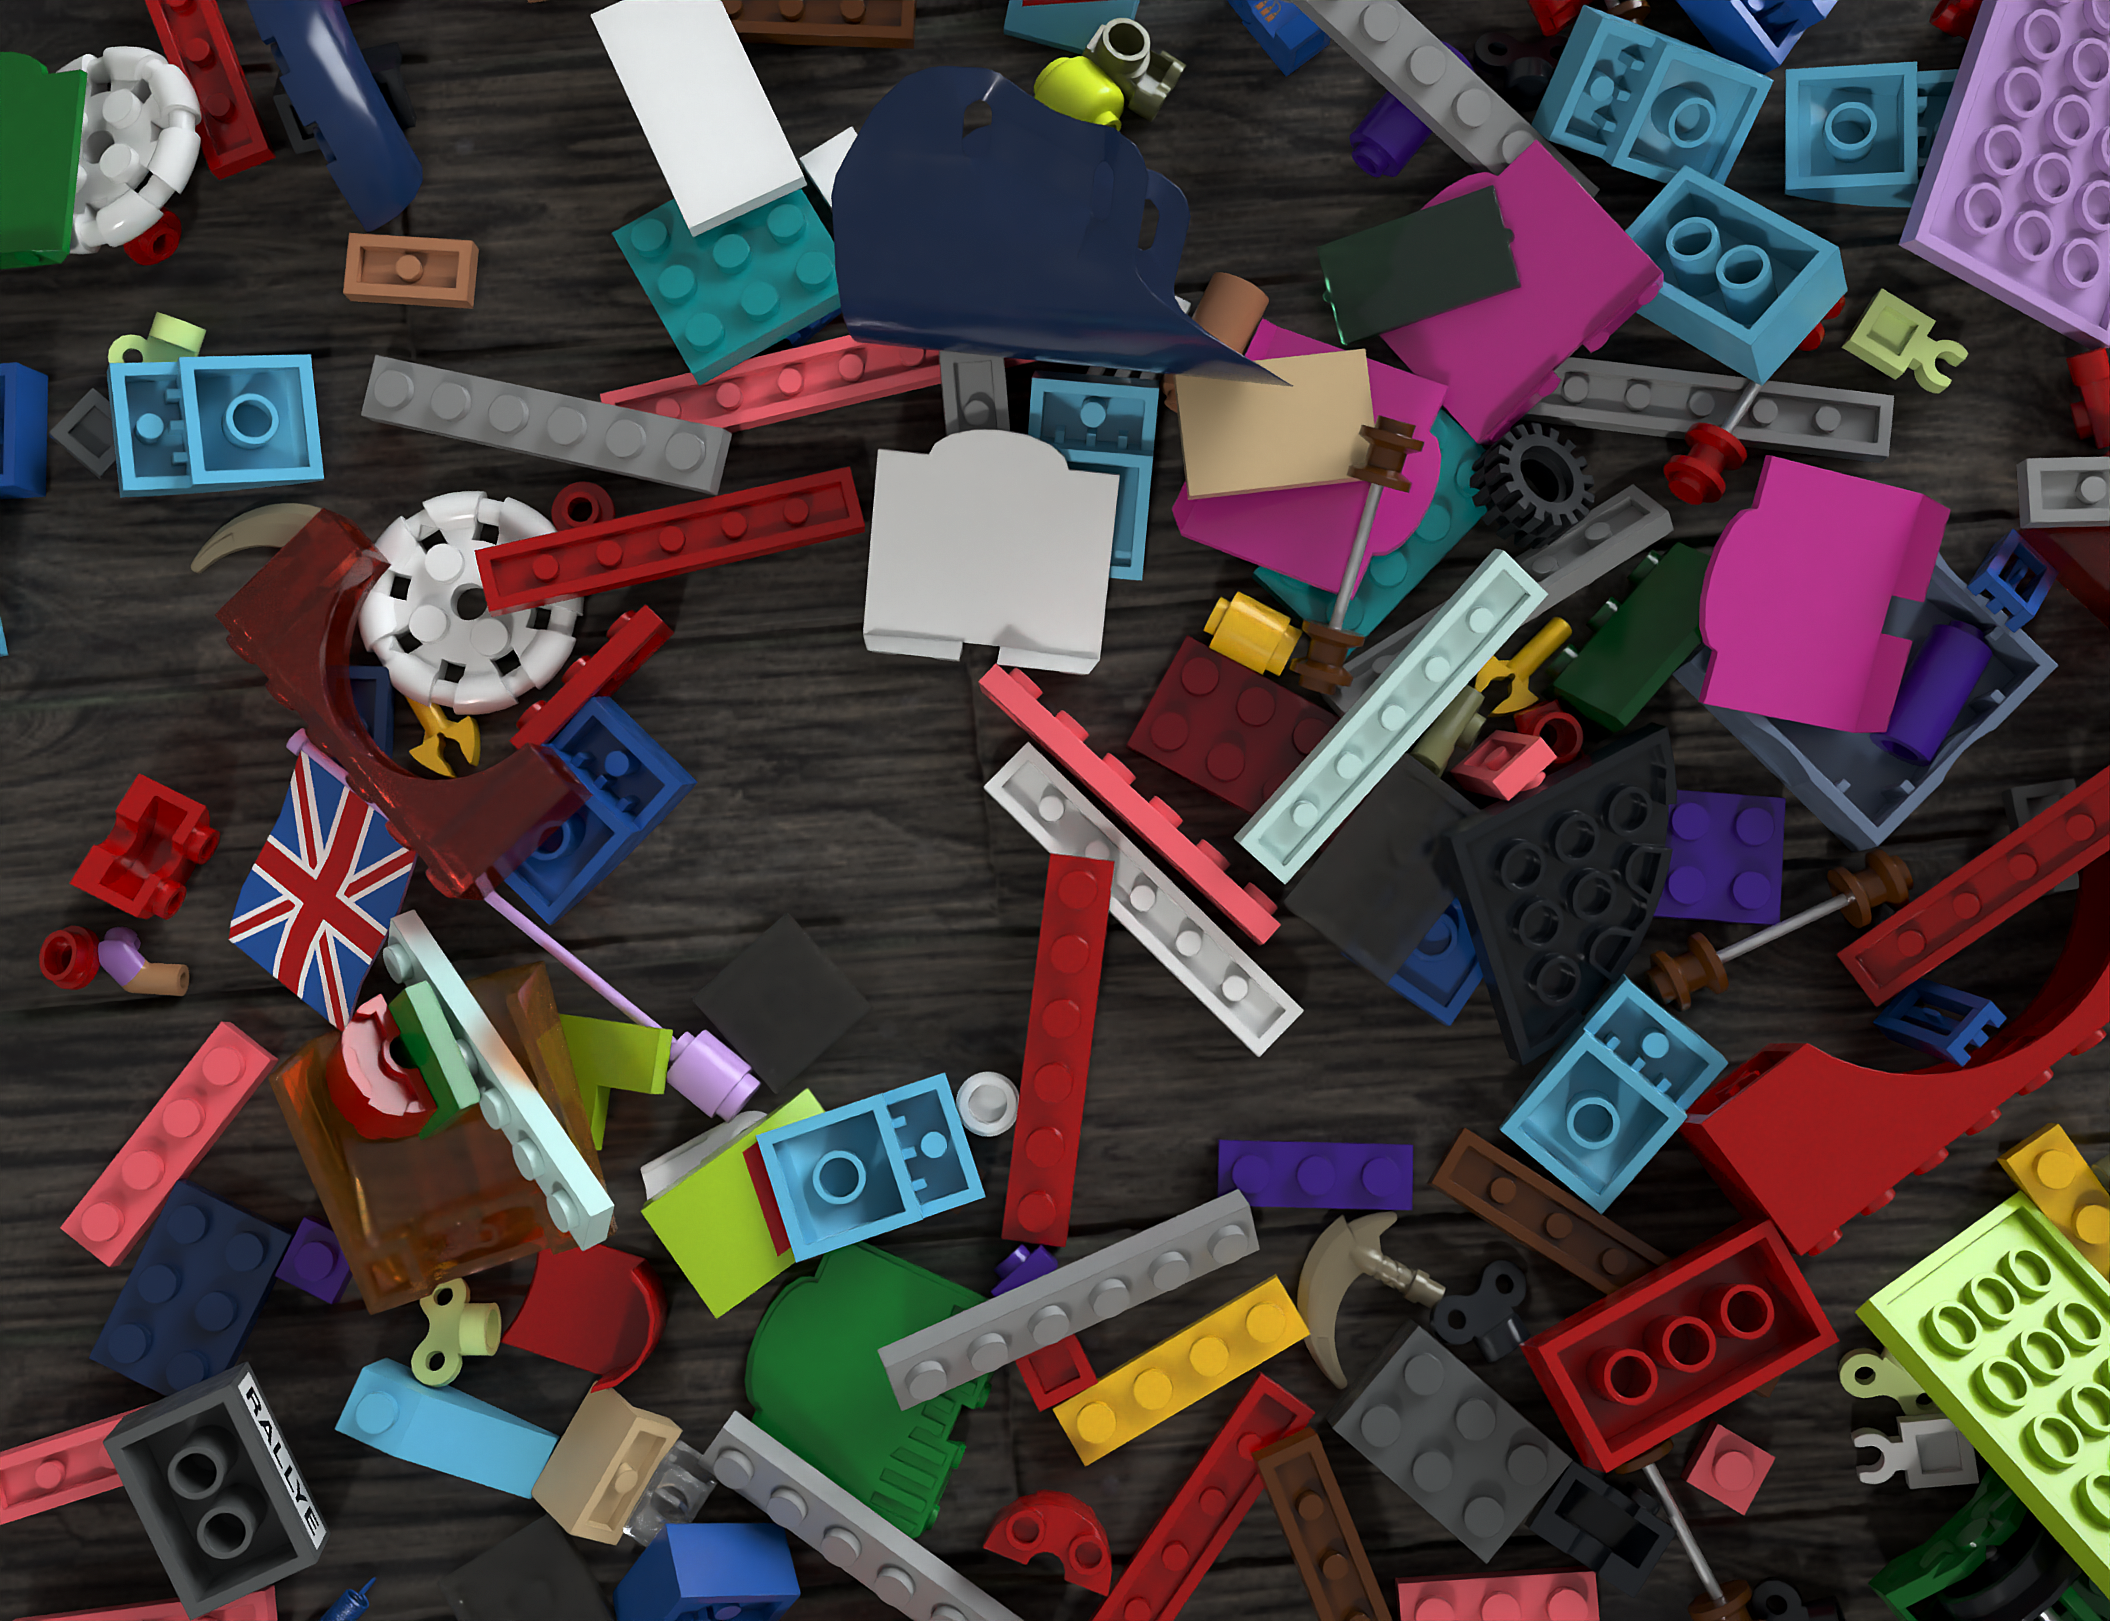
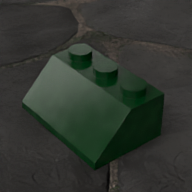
M1679 542L1662 556L1652 549L1628 575L1627 579L1635 587L1620 603L1612 596L1609 597L1585 624L1594 633L1578 650L1569 643L1544 671L1553 680L1540 694L1546 700L1557 698L1563 711L1572 715L1581 725L1582 731L1597 744L1626 727L1702 640L1699 627L1700 597L1705 572L1711 556Z

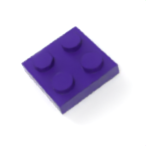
M1677 790V803L1669 805V820L1665 843L1666 847L1673 849L1664 889L1653 917L1770 927L1780 923L1786 798Z

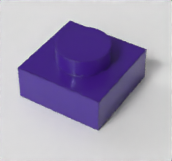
M313 1215L303 1218L275 1276L330 1304L340 1302L369 1243Z
M1021 1244L994 1269L1001 1279L993 1286L991 1293L997 1297L1051 1273L1058 1267V1260L1043 1244H1039L1031 1252Z

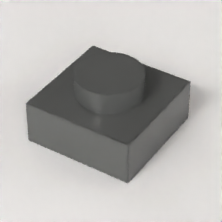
M92 388L49 432V437L101 480L116 464L110 402Z

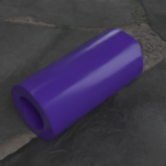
M1441 41L1474 72L1469 61L1457 49ZM1387 90L1350 134V143L1354 149L1352 158L1363 171L1373 177H1380L1382 174L1395 177L1433 131Z
M1958 620L1950 621L1949 625H1933L1901 680L1887 732L1871 733L1869 736L1871 741L1880 749L1901 761L1920 767L1930 765L1993 655L1991 649L1984 643L1983 636L1985 634L1978 628Z

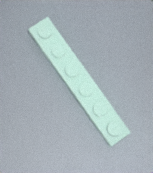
M1494 549L1234 836V839L1274 876L1286 884L1546 598L1548 593L1504 550Z
M413 909L390 918L388 947L383 949L384 962L390 976L396 983L404 982L407 987L425 980L427 983H430L481 1094L479 1104L486 1121L493 1129H502L512 1144L513 1157L519 1171L527 1180L535 1179L546 1195L547 1208L554 1224L564 1233L569 1231L582 1251L605 1241L615 1205L416 911Z

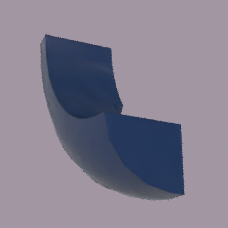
M246 0L262 41L266 46L270 44L272 54L283 74L279 78L304 127L317 123L318 126L312 129L315 139L328 162L326 167L366 232L369 233L397 217L414 200L423 182L422 164L407 141L375 82L349 26L341 2L339 0Z

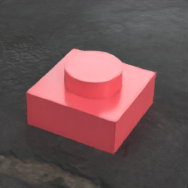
M1711 1420L1680 1477L1730 1508L1745 1515L1776 1457Z

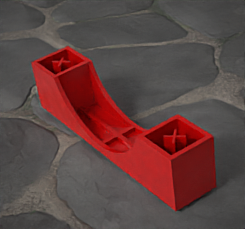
M2110 850L2078 871L2079 888L2077 889L2072 924L2063 951L2051 975L2037 996L2001 1032L1987 1040L1981 1047L1968 1051L1967 1053L1971 1058L1963 1067L1945 1061L1926 1068L1888 1073L1860 1067L1837 1059L1808 1043H1769L1702 1093L1687 1109L1686 1114L1688 1118L1676 1131L1744 1220L1771 1218L1790 1253L1800 1256L1806 1252L1809 1256L1818 1255L1833 1246L1843 1236V1232L1839 1227L1860 1212L1862 1216H1867L1888 1204L1896 1195L1892 1187L1911 1172L1915 1176H1919L1942 1163L1949 1155L1945 1146L1965 1132L1968 1136H1971L1992 1125L2002 1114L1998 1106L2016 1092L2020 1096L2027 1095L2047 1083L2054 1075L2050 1067L2068 1053L2071 1056L2082 1054L2102 1041L2107 1034L2102 1027L2110 1022Z

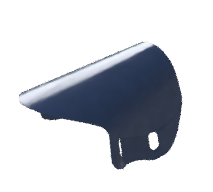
M937 66L926 68L905 76L873 107L835 175L831 194L838 292L848 332L854 341L858 343L1293 387V385L1228 347L1183 312L1175 299L1174 283L1191 218L1187 199L1181 189L1164 175L1146 169L1144 158L1137 146L1118 130L1106 125L1081 121L1056 112L1027 94L1000 73L983 67ZM979 99L987 102L992 111L991 125L977 128L963 138L964 112L967 106ZM1145 199H1150L1159 211V218L1154 242L1151 248L1143 251L1138 248Z

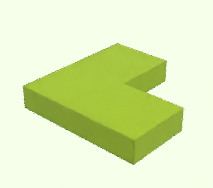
M555 1013L542 1099L575 1148L602 1150L610 1088L648 1094H664L673 1035L672 1029Z

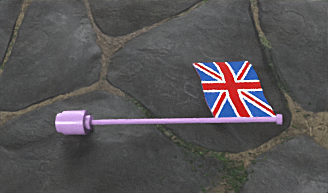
M302 728L289 739L286 747L298 756L280 816L241 888L231 920L229 940L337 1029L343 1032L352 1019L362 984L389 934L390 918L398 916L401 912L420 848L636 1024L662 1028L313 745L314 736ZM706 1029L696 1038L688 1031L678 1040L672 1036L668 1063L670 1069L667 1072L666 1082L709 1117L713 1118L717 1114L727 1123H730L761 1085V1082L750 1074L753 1067Z

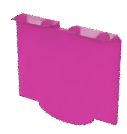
M1536 139L1499 176L1488 172L1468 175L1446 187L1430 200L1407 225L1395 246L1391 261L1394 277L1358 312L1415 375L1449 386V391L1442 405L1478 444L1493 445L1510 431L1511 427L1543 397L1550 395L1556 390L1562 380L1554 370L1582 344L1590 353L1600 349L1607 342L1611 334L1638 309L1651 302L1657 296L1659 290L1663 287L1664 272Z
M1262 318L1245 357L1256 361L1346 350L1280 328ZM1367 358L1374 424L1379 415L1415 425L1412 439L1425 443L1422 452L1407 454L1401 473L1412 483L1410 492L1407 493L1385 486L1383 488L1350 598L1351 601L1358 590L1372 557L1386 556L1401 547L1419 527L1431 506L1439 482L1441 452L1438 439L1430 430L1449 391V386ZM1185 480L1172 507V512L1181 536L1338 595L1371 483L1355 481L1188 500Z
M1766 455L1752 507L1740 510L1726 525L1714 547L1705 572L1700 597L1699 627L1703 643L1712 652L1698 702L1851 733L1887 732L1913 641L1881 633L1892 595L1924 603L1951 509L1918 492Z

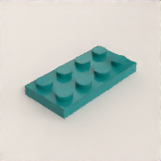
M1441 408L1430 430L1438 439L1441 452L1439 482L1431 506L1419 527L1401 547L1386 556L1372 557L1353 600H1350L1342 628L1366 636V638L1482 519L1481 516L1488 512L1485 505L1475 507L1472 497L1480 490L1470 488V477L1476 473L1472 470V466L1486 449L1478 444ZM1259 566L1253 572L1252 578L1301 624L1304 619L1330 623L1338 595ZM1356 648L1348 649L1346 659L1353 653V651Z

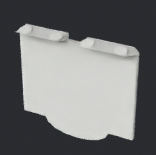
M972 429L952 433L937 441L929 454L879 448L863 637L867 650L883 654H905L947 661H960L963 652V642L1000 646L997 660L999 666L1088 675L1100 661L1120 474L1069 469L1065 455L1052 444L1029 434L1004 429Z

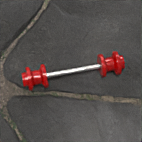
M1844 295L1823 319H1834L1841 313L1846 303ZM1821 322L1798 345L1797 350L1811 351L1819 347L1825 337V330ZM1752 380L1750 381L1721 427L1704 422L1694 423L1690 426L1685 434V442L1690 449L1688 455H1674L1670 457L1664 466V474L1669 481V489L1679 499L1693 505H1700L1703 502L1715 503L1721 499L1726 490L1725 482L1720 476L1723 470L1734 471L1739 469L1747 458L1745 447L1732 435V432L1762 388L1761 385Z

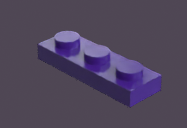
M1217 1139V1198L1239 1189L1249 1205L1253 1207L1412 1210L1413 1145Z

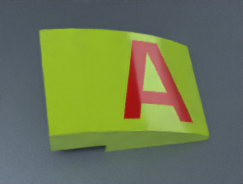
M809 1087L803 1089L706 1156L698 1166L648 1199L641 1209L643 1216L716 1319L796 1262L756 1135L824 1113L825 1110Z

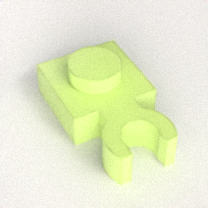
M1881 289L1873 296L1842 346L1845 350L1895 380L1909 367L1914 370L1915 378L1922 388L1938 394L1946 389L1952 380L1937 371L1935 359H1943L1948 364L1956 367L1968 355L1967 350L1955 341L1940 340L1936 342L1929 338L1927 335L1936 321L1884 289Z

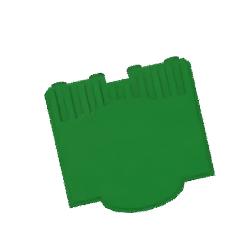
M0 52V270L61 264L70 253L88 75L87 72L81 69L48 74L47 67L37 59L17 52Z
M863 1240L824 1253L815 1276H802L787 1285L771 1303L756 1330L748 1354L745 1374L747 1398L756 1408L751 1422L908 1537L914 1539L921 1536L927 1530L932 1529L939 1513L940 1500L953 1470L958 1468L965 1452V1442L948 1440L963 1405L973 1410L978 1407H984L991 1391V1381L996 1370L941 1393L933 1399L926 1400L901 1411L877 1350L990 1299Z

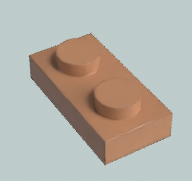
M349 233L343 294L350 301L473 309L479 248L472 240Z

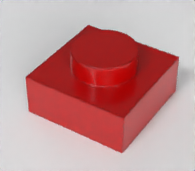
M1076 1333L1015 1360L1039 1412L1098 1383V1378Z

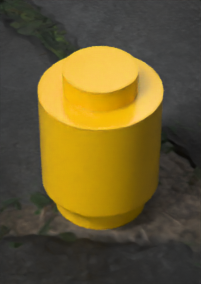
M1237 591L1232 602L1223 597L1219 598L1203 630L1214 636L1209 648L1262 675L1266 669L1278 676L1281 675L1303 632L1289 624L1292 618Z

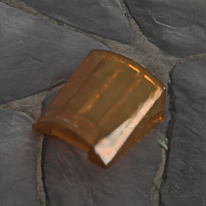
M544 960L463 981L608 1195ZM337 1028L306 1041L269 1076L270 1085L370 1315L430 1296L439 1284L551 1248L553 1255L579 1247L569 1231L564 1233L554 1224L547 1208L546 1195L535 1179L529 1181L521 1174L513 1157L512 1144L501 1128L495 1130L488 1124L479 1103L443 1132L422 1141L418 1134L395 1139L383 1137L373 1140L358 1134L354 1125L344 1118L331 1101L326 1081L327 1057L342 1034ZM614 1213L612 1214L607 1237L615 1235L618 1230Z

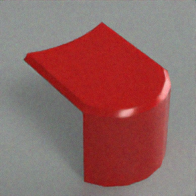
M539 1224L538 1251L531 1285L521 1308L503 1333L500 1342L603 1376L592 1387L590 1393L617 1386L636 1371L653 1353L665 1331L668 1301L662 1279L645 1258L599 1243L582 1251L571 1234Z

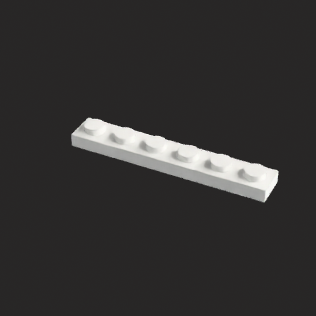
M1029 742L984 786V790L1049 853L1115 861L1109 912L1257 1057H1260L1304 1011Z

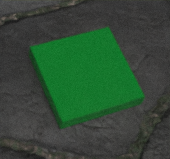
M426 980L405 988L388 1005L401 1032L395 1043L390 1045L391 1058L402 1068L419 1069L438 1108L418 1134L421 1141L443 1132L481 1101V1094L432 987Z

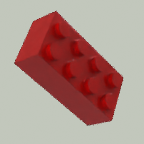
M1771 1218L1742 1220L1519 1344L1584 1466L1607 1473L1840 1340Z

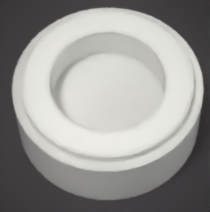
M982 1072L971 1076L962 1084L956 1098V1107L961 1123L969 1131L980 1136H996L1005 1132L1016 1121L1019 1092L1014 1083L1000 1073Z

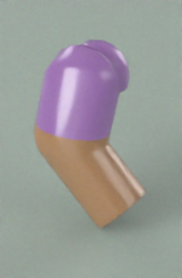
M114 927L106 932L104 941L98 944L99 962L125 991L184 996L189 985V970L186 965L149 963L138 952L141 942L137 937V933L130 928Z

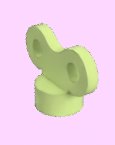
M156 312L147 340L132 334L121 336L111 345L108 361L109 363H125L124 356L126 352L132 349L139 350L142 353L143 362H177L179 357H198L207 330Z
M442 1272L435 1274L426 1281L420 1293V1305L429 1319L430 1327L427 1337L414 1351L411 1360L412 1371L420 1382L435 1388L446 1386L454 1381L460 1373L463 1355L493 1356L498 1349L501 1338V1314L496 1303H469L470 1289L466 1281L455 1273ZM444 1289H451L453 1292L452 1300L446 1305H439L437 1300L439 1293ZM437 1353H443L445 1357L444 1365L439 1370L431 1371L429 1367L430 1359Z
M1885 1346L1881 1355L1875 1350L1860 1348L1846 1353L1840 1360L1838 1366L1840 1382L1845 1390L1853 1396L1861 1398L1879 1395L1890 1396L1899 1402L1906 1416L1943 1413L1934 1401L1927 1405H1921L1916 1402L1917 1397L1926 1392ZM1861 1367L1873 1369V1374L1867 1379L1855 1377V1372Z

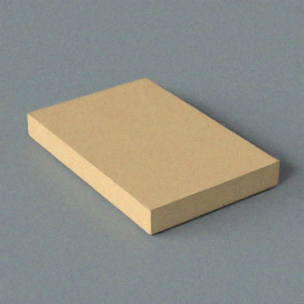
M1365 349L1254 361L1293 385V387L1173 375L1188 500L1364 481L1347 476L1350 465L1364 463L1369 443L1359 435L1361 425L1375 427Z

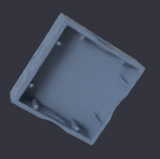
M1938 552L1924 603L1892 595L1881 633L1913 641L1903 676L1932 626L1935 624L1949 625L1952 620L1968 623L1981 630L1985 634L1983 636L1984 643L1991 649L1993 655L1930 765L1920 767L1895 758L1871 741L1869 737L1871 733H1851L1704 703L1701 704L1854 853L1879 846L1943 782L1945 775L1962 752L1977 739L1996 729L2058 664L2021 628L2013 633L2005 625L2008 616L2002 610L1994 615L1985 606L1989 599L1981 594L1975 596L1966 588L1967 584L1951 570ZM1703 642L1672 673L1697 700H1699L1712 652Z

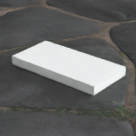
M622 0L591 14V18L693 237L807 185L721 0Z

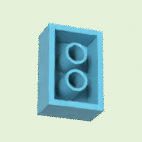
M1687 165L1680 169L1625 231L1664 272L1663 287L1659 290L1657 296L1651 302L1638 309L1636 313L1761 386L1764 385L1848 291L1838 246Z

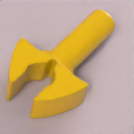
M1553 617L1511 660L1498 661L1493 655L1473 677L1471 687L1480 693L1492 680L1502 681L1506 677L1511 679L1507 687V698L1488 717L1514 714L1527 709L1538 701L1539 698L1528 690L1529 677L1572 635V629L1564 619Z
M406 697L425 730L423 744L409 751L418 762L439 774L457 779L450 764L445 761L443 756L446 746L444 737L460 743L461 750L469 764L478 766L481 741L476 719L467 716L458 723L450 721L439 704L432 703L428 707Z

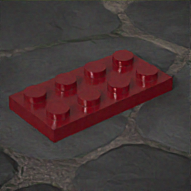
M1187 635L1129 739L1126 749L1253 817L1341 718ZM1404 753L1316 852L1347 869L1351 867L1408 762V754Z

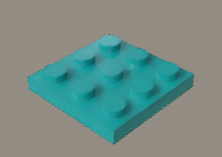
M801 188L694 237L685 222L675 198L612 232L617 244L699 386L841 307L835 270L834 241Z

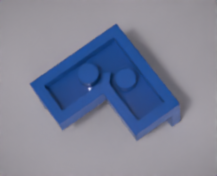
M777 1523L665 1524L614 1589L612 1598L617 1621H779L801 1595L784 1527Z

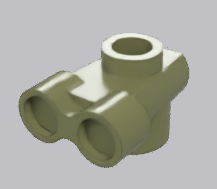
M1116 18L1109 21L1106 25L1101 24L1082 54L1083 57H1087L1099 66L1120 88L1124 98L1130 102L1127 108L1149 122L1154 120L1187 66L1164 50L1160 55L1151 51L1150 37L1145 28L1138 22L1128 18Z
M1466 685L1423 732L1422 737L1410 752V760L1403 770L1404 775L1412 783L1424 789H1433L1447 768L1448 759L1456 746L1467 752L1471 748L1487 721L1485 717L1478 714L1485 698L1479 691Z

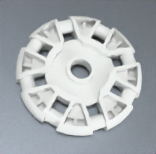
M128 46L110 47L104 50L103 57L96 58L91 54H85L56 72L81 69L88 73L70 254L96 253L103 244L118 247L143 234L165 215L160 211L175 191L179 194L182 193L194 170L201 144V137L195 132V125L201 122V111L196 92L179 67L168 64L164 56L149 49ZM111 82V91H107V83ZM151 171L153 175L150 177L147 185L139 193L134 191L144 180L148 172Z
M462 491L422 502L425 509L407 520L400 516L389 525L378 538L364 564L370 571L365 590L358 589L357 618L367 652H375L383 665L382 667L389 669L390 681L394 688L404 696L430 707L432 703L452 707L456 715H478L500 711L519 703L517 697L535 686L541 690L549 683L570 656L577 641L576 638L572 637L576 617L583 616L584 596L496 617H491L487 606L485 612L474 620L461 619L457 611V602L466 590L471 588L483 589L474 550L558 531L538 511L510 497L501 502L488 499L486 492ZM484 523L499 527L496 545L479 541ZM440 530L448 544L435 545L427 552L421 541ZM395 576L411 579L407 601L390 596ZM537 608L552 610L547 630L533 629ZM411 632L423 645L408 654L404 652L398 640ZM514 649L521 666L503 676L495 661ZM448 663L465 667L464 675L458 683L444 680Z

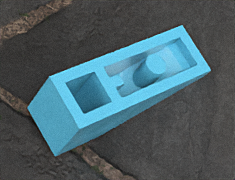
M387 1357L362 1368L335 1427V1430L394 1457L527 1499L533 1498L531 1494L532 1488L560 1439V1436L449 1385L437 1388L427 1386L416 1379L411 1368Z

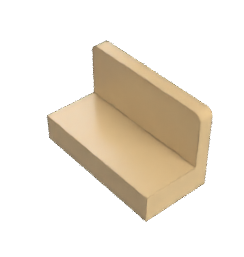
M591 1387L534 1484L531 1494L569 1534L616 1546L683 1430L668 1417L633 1407L612 1387L590 1393Z

